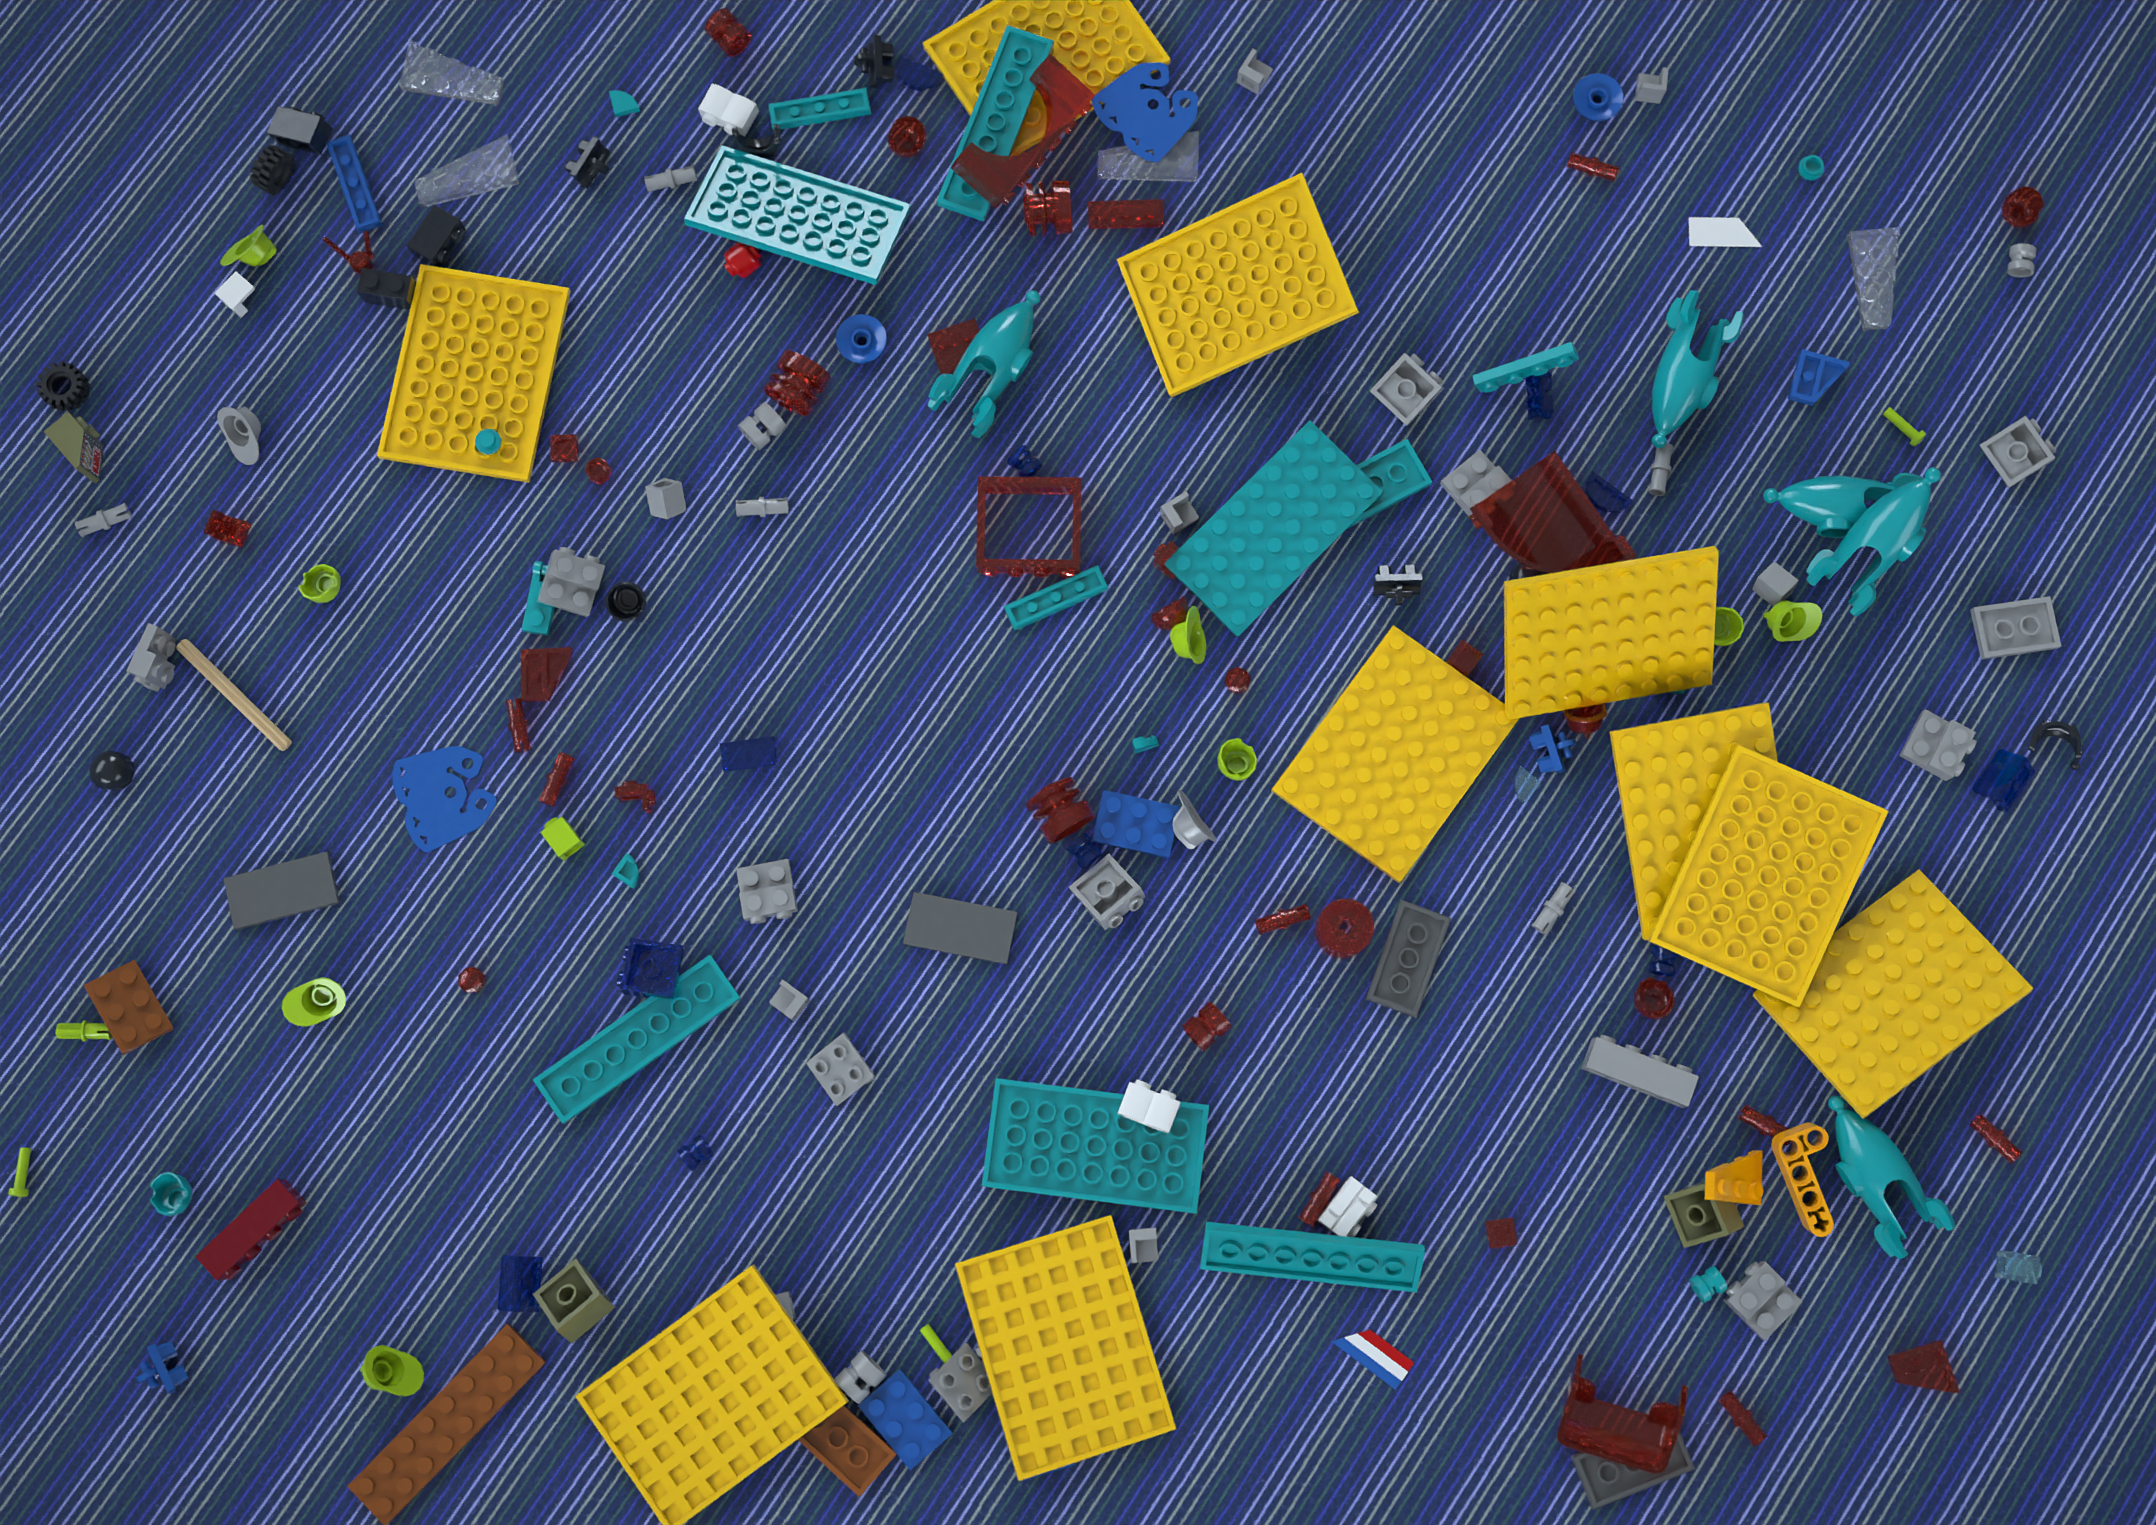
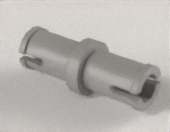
M694 165L676 170L669 168L664 173L644 177L648 192L667 187L674 189L676 185L698 181Z
M1669 443L1663 448H1656L1655 460L1650 467L1652 477L1648 492L1654 496H1663L1666 493L1667 477L1672 469L1670 459L1673 445Z
M759 497L757 500H736L737 517L748 515L766 517V514H789L788 497L774 499Z
M122 503V505L106 511H96V515L76 521L75 526L76 529H80L78 532L80 536L84 537L101 529L108 530L111 528V525L131 519L132 515L130 510L127 511L128 506L126 503Z
M1561 882L1551 899L1545 901L1543 904L1544 909L1531 926L1546 935L1558 916L1561 917L1564 913L1562 909L1576 891L1569 885Z

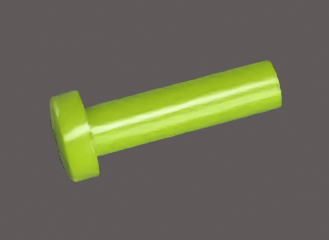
M1891 407L1883 413L1889 421L1911 439L1910 444L1913 447L1918 445L1926 436L1923 430L1918 432Z
M20 1147L14 1188H9L8 1192L10 1196H28L29 1190L25 1189L31 1148Z
M927 1324L920 1332L945 1364L952 1355L931 1326Z

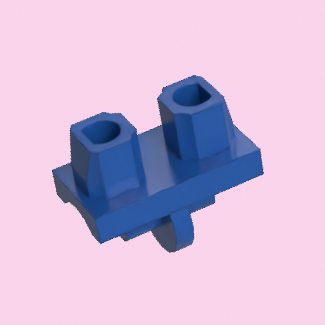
M1544 725L1541 727L1542 731L1529 736L1534 750L1547 747L1550 754L1549 756L1537 759L1541 773L1565 772L1566 767L1560 751H1563L1565 759L1573 757L1570 748L1577 745L1576 740H1567L1565 732L1557 734L1560 743H1557L1552 726Z
M172 1341L157 1347L155 1343L148 1346L147 1351L155 1368L151 1369L148 1361L141 1363L140 1367L143 1374L136 1378L138 1383L147 1381L150 1389H154L159 1386L155 1376L159 1375L167 1394L175 1392V1387L186 1381L188 1376L183 1365L167 1371L164 1362L178 1356Z

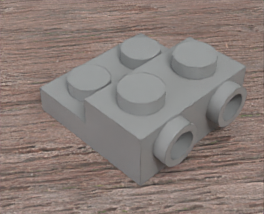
M1404 353L1370 390L1406 426L1444 390L1440 385L1443 380L1434 371L1428 374L1422 368L1425 363L1414 353L1411 357Z
M2024 416L1980 444V448L2008 488L2055 460L2053 454L2056 453L2054 446L2048 439L2043 441L2038 434L2042 430L2033 418L2029 420Z
M1481 450L1477 451L1440 482L1442 487L1473 522L1479 517L1482 519L1486 518L1494 510L1492 506L1498 501L1501 503L1507 501L1514 494L1512 489L1515 486V483L1500 466L1495 467Z
M560 547L559 550L555 549L551 552L537 601L588 617L595 593L599 589L605 565L599 564L600 559L593 556L585 555L584 559L574 556L575 551L569 548Z
M148 623L126 670L135 676L133 680L156 692L160 688L165 690L166 685L174 677L175 665L168 662L167 659L175 650L176 638L158 626Z
M1925 709L1916 721L1899 756L1947 781L1953 778V776L1958 777L1963 771L1965 763L1962 762L1965 753L1970 754L1974 749L1977 741L1973 737L1976 732L1954 720L1948 722Z
M1110 854L1069 886L1071 892L1087 908L1088 912L1104 930L1109 927L1116 928L1123 921L1122 916L1129 910H1138L1143 904L1142 899L1146 897L1141 887Z
M789 859L736 869L742 914L745 921H750V924H759L766 922L767 917L776 916L777 919L792 917L793 912H798Z
M1754 1262L1745 1270L1746 1276L1740 1283L1735 1281L1728 1287V1290H1726L1728 1295L1723 1301L1762 1340H1766L1802 1301L1784 1284L1785 1281L1766 1262Z

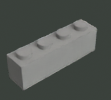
M1601 1035L1600 1038L1595 1037L1591 1039L1581 1069L1678 1107H1689L1699 1076L1692 1074L1691 1068L1677 1064L1676 1067L1666 1064L1667 1059L1653 1054L1651 1057L1641 1054V1049L1631 1045H1626L1624 1048L1615 1044V1039L1605 1035Z

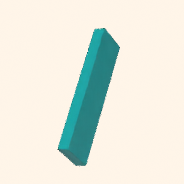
M867 88L768 104L773 131L774 124L780 125L781 130L871 114Z
M1096 565L1004 606V610L1014 631L1103 593L1108 590V586L1099 566Z

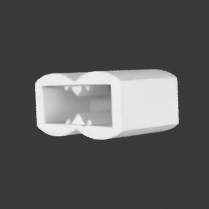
M716 84L710 86L698 108L702 120L708 125L723 126L724 130L732 135V128L737 126L739 133L743 136H746L759 112L756 103L734 94Z
M1136 1080L1135 1084L1130 1082L1117 1114L1168 1134L1180 1102L1175 1100L1177 1095L1165 1090H1161L1160 1094L1150 1090V1084L1140 1080Z

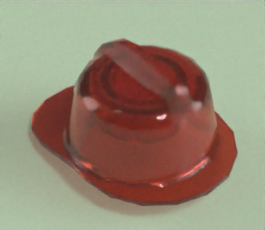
M1604 703L1563 710L1571 731L1584 734L1586 739L1590 738L1591 733L1601 728L1603 719L1607 716Z

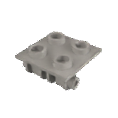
M845 1033L838 1036L806 1063L836 1106L841 1104L864 1084H868L875 1079L873 1070H870L864 1058L860 1056V1052L856 1050L850 1041L851 1039Z
M967 1343L940 1369L936 1368L929 1374L931 1378L928 1381L962 1422H965L992 1394L984 1363Z

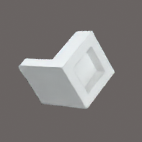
M235 271L215 294L239 317H242L248 311L242 302L255 288Z

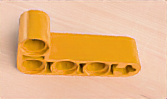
M1808 1122L1778 1133L1772 1139L1771 1146L1802 1225L1814 1235L1824 1237L1831 1233L1834 1223L1807 1155L1825 1148L1829 1138L1825 1129ZM1812 1130H1816V1140L1809 1143L1807 1139L1808 1134ZM1791 1140V1150L1783 1153L1782 1146L1784 1142ZM1801 1165L1802 1174L1797 1178H1793V1169ZM1811 1191L1812 1199L1808 1203H1803L1804 1193ZM1815 1215L1822 1219L1818 1221V1227L1814 1226L1817 1223Z

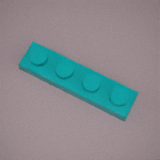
M1569 342L1472 376L1474 384L1479 391L1488 393L1508 383L1517 384L1523 378L1531 375H1543L1549 369L1555 367H1567L1573 361L1579 360V356L1573 343Z

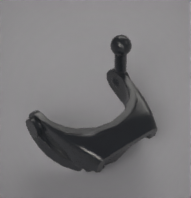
M774 124V133L763 139L747 138L739 133L737 126L732 128V136L735 137L740 151L761 158L775 156L778 145L782 142L780 138V125Z
M2043 720L2033 732L2028 750L2034 753L2036 743L2042 738L2049 736L2062 738L2072 745L2075 752V759L2071 762L2070 767L2073 770L2079 769V761L2082 758L2083 751L2080 750L2081 739L2076 725L2070 726L2061 721L2051 722L2049 720L2047 722Z

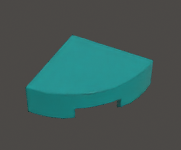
M617 90L609 91L616 117L640 111L637 102L628 93Z
M1154 735L1146 739L1145 737H1139L1132 740L1135 754L1159 746L1157 737Z
M626 853L612 872V875L635 890L639 881V868L634 858Z

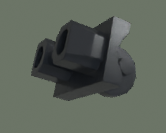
M873 35V42L868 44L867 48H860V54L854 56V65L861 67V72L864 74L869 72L871 88H877L880 82H892L895 77V67L883 65L882 61L892 59L894 53L893 44L881 42V35Z
M594 136L590 141H581L578 146V152L581 155L579 160H571L565 167L570 176L581 187L586 189L589 188L599 173L607 175L609 172L605 162L610 151L601 144L599 138Z
M1388 565L1378 566L1374 579L1373 596L1385 595V598H1395V604L1402 605L1403 598H1412V595H1420L1423 580L1422 573H1417L1415 565L1403 566L1401 574H1392V569Z

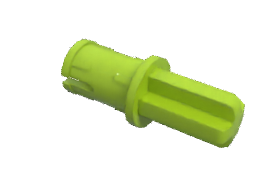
M84 1020L82 1023H59L55 1031L58 1039H81L83 1042H87L88 1039H112L110 1032H103L109 1031L105 1023H89L87 1020Z

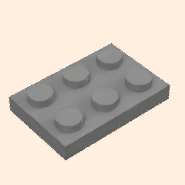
M2050 596L1973 607L1970 610L1981 660L2052 650L2061 647Z

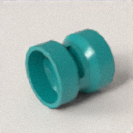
M1715 1266L1706 1269L1704 1275H1695L1689 1279L1693 1291L1702 1303L1711 1300L1712 1295L1715 1293L1721 1294L1728 1290L1723 1276Z

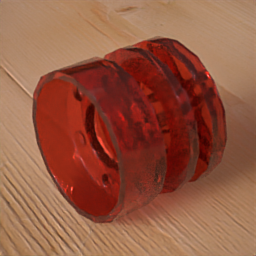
M1069 180L1052 181L1050 193H1045L1043 183L1038 182V194H1033L1032 182L1026 183L1023 205L1025 223L1030 237L1036 236V225L1041 224L1042 236L1047 235V228L1050 223H1053L1056 235L1073 233Z
M785 350L776 365L777 370L781 374L772 373L769 377L771 382L765 384L763 391L781 407L802 416H809L813 411L811 405H816L818 402L817 397L812 392L821 394L831 379L830 374L808 357L794 351Z
M1067 777L1047 785L1026 803V808L1029 812L1036 811L1032 816L1034 821L1044 818L1048 819L1040 827V830L1049 844L1068 837L1088 824L1096 816L1087 800L1074 803V800L1081 794V790L1079 788L1070 790L1075 785L1073 777Z
M1342 898L1331 902L1320 913L1315 923L1314 936L1318 946L1325 954L1333 958L1347 959L1356 956L1369 944L1374 934V921L1371 912L1364 904L1354 899ZM1343 921H1346V925H1351L1352 927L1348 934H1345L1344 929H1339Z

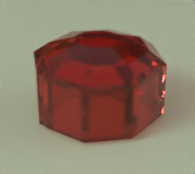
M595 457L587 462L585 473L592 483L601 485L610 479L612 470L605 459Z
M1236 667L1228 671L1224 683L1229 692L1240 694L1248 689L1251 678L1247 670Z
M476 967L465 968L458 975V985L466 993H479L486 985L485 974Z

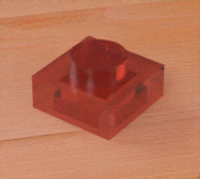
M576 434L551 435V461L553 463L578 462V436Z
M1462 639L1446 662L1467 677L1483 654Z
M1513 1217L1484 1221L1489 1249L1518 1245Z

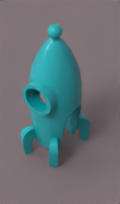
M1029 291L1026 294L1025 302L1014 304L990 319L971 341L957 364L953 375H940L931 388L928 396L930 398L928 407L936 411L944 399L948 404L951 402L973 371L984 370L992 376L993 379L972 411L974 413L972 419H975L973 422L975 428L971 434L975 438H980L991 426L996 411L994 401L1011 380L1013 382L1018 380L1033 355L1029 345L1034 321L1032 306L1040 301V295L1037 291Z
M1690 290L1684 301L1677 297L1667 314L1668 327L1674 330V333L1661 357L1652 387V414L1656 430L1658 431V434L1652 438V444L1655 448L1665 447L1667 444V434L1679 428L1696 409L1703 410L1711 402L1718 387L1719 380L1714 376L1721 347L1724 342H1734L1739 337L1743 325V312L1736 311L1731 324L1726 319H1720L1717 326L1713 325L1710 327L1697 358H1695L1690 350V342L1700 313V309H1695L1699 296L1698 291Z
M1929 468L1925 472L1924 479L1904 484L1877 500L1856 521L1835 552L1824 549L1817 553L1806 570L1809 574L1806 580L1810 585L1815 586L1824 575L1830 580L1860 547L1870 546L1879 551L1877 556L1851 587L1853 593L1851 594L1852 598L1848 602L1853 608L1850 610V613L1853 616H1859L1876 599L1874 582L1897 560L1900 562L1905 561L1923 540L1925 532L1920 528L1930 502L1931 483H1935L1941 478L1940 471L1937 468Z
M1900 473L1894 477L1892 482L1884 483L1849 476H1820L1790 485L1781 492L1769 488L1765 490L1763 498L1767 503L1779 501L1794 516L1816 526V533L1822 537L1844 538L1856 521L1867 510L1864 500L1877 501L1894 489L1915 480H1922L1924 477L1916 474ZM1921 527L1920 529L1926 533V529Z
M1832 1096L1828 1101V1106L1831 1110L1837 1112L1835 1129L1841 1159L1835 1167L1849 1191L1856 1198L1861 1196L1870 1211L1879 1220L1880 1223L1876 1226L1874 1235L1883 1250L1890 1257L1896 1256L1898 1259L1908 1255L1901 1240L1907 1237L1884 1198L1886 1186L1894 1180L1900 1185L1924 1222L1934 1223L1937 1229L1943 1227L1947 1231L1954 1229L1955 1223L1946 1204L1939 1199L1925 1197L1911 1167L1887 1134L1868 1119H1862L1858 1113L1845 1109L1842 1097Z

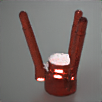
M364 231L366 251H357L352 255H348L333 241L323 237V241L342 256L347 263H350L353 271L358 275H361L362 268L373 270L371 259L374 257V254L371 250L368 231Z

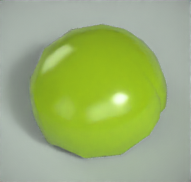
M315 565L308 572L303 573V584L298 586L303 597L316 603H327L333 600L339 593L341 577L338 571L329 565Z
M1716 607L1714 645H1731L1740 639L1744 630L1743 619L1733 608Z
M1240 738L1227 740L1221 746L1217 763L1221 773L1235 781H1242L1255 771L1257 758L1252 746L1246 745Z

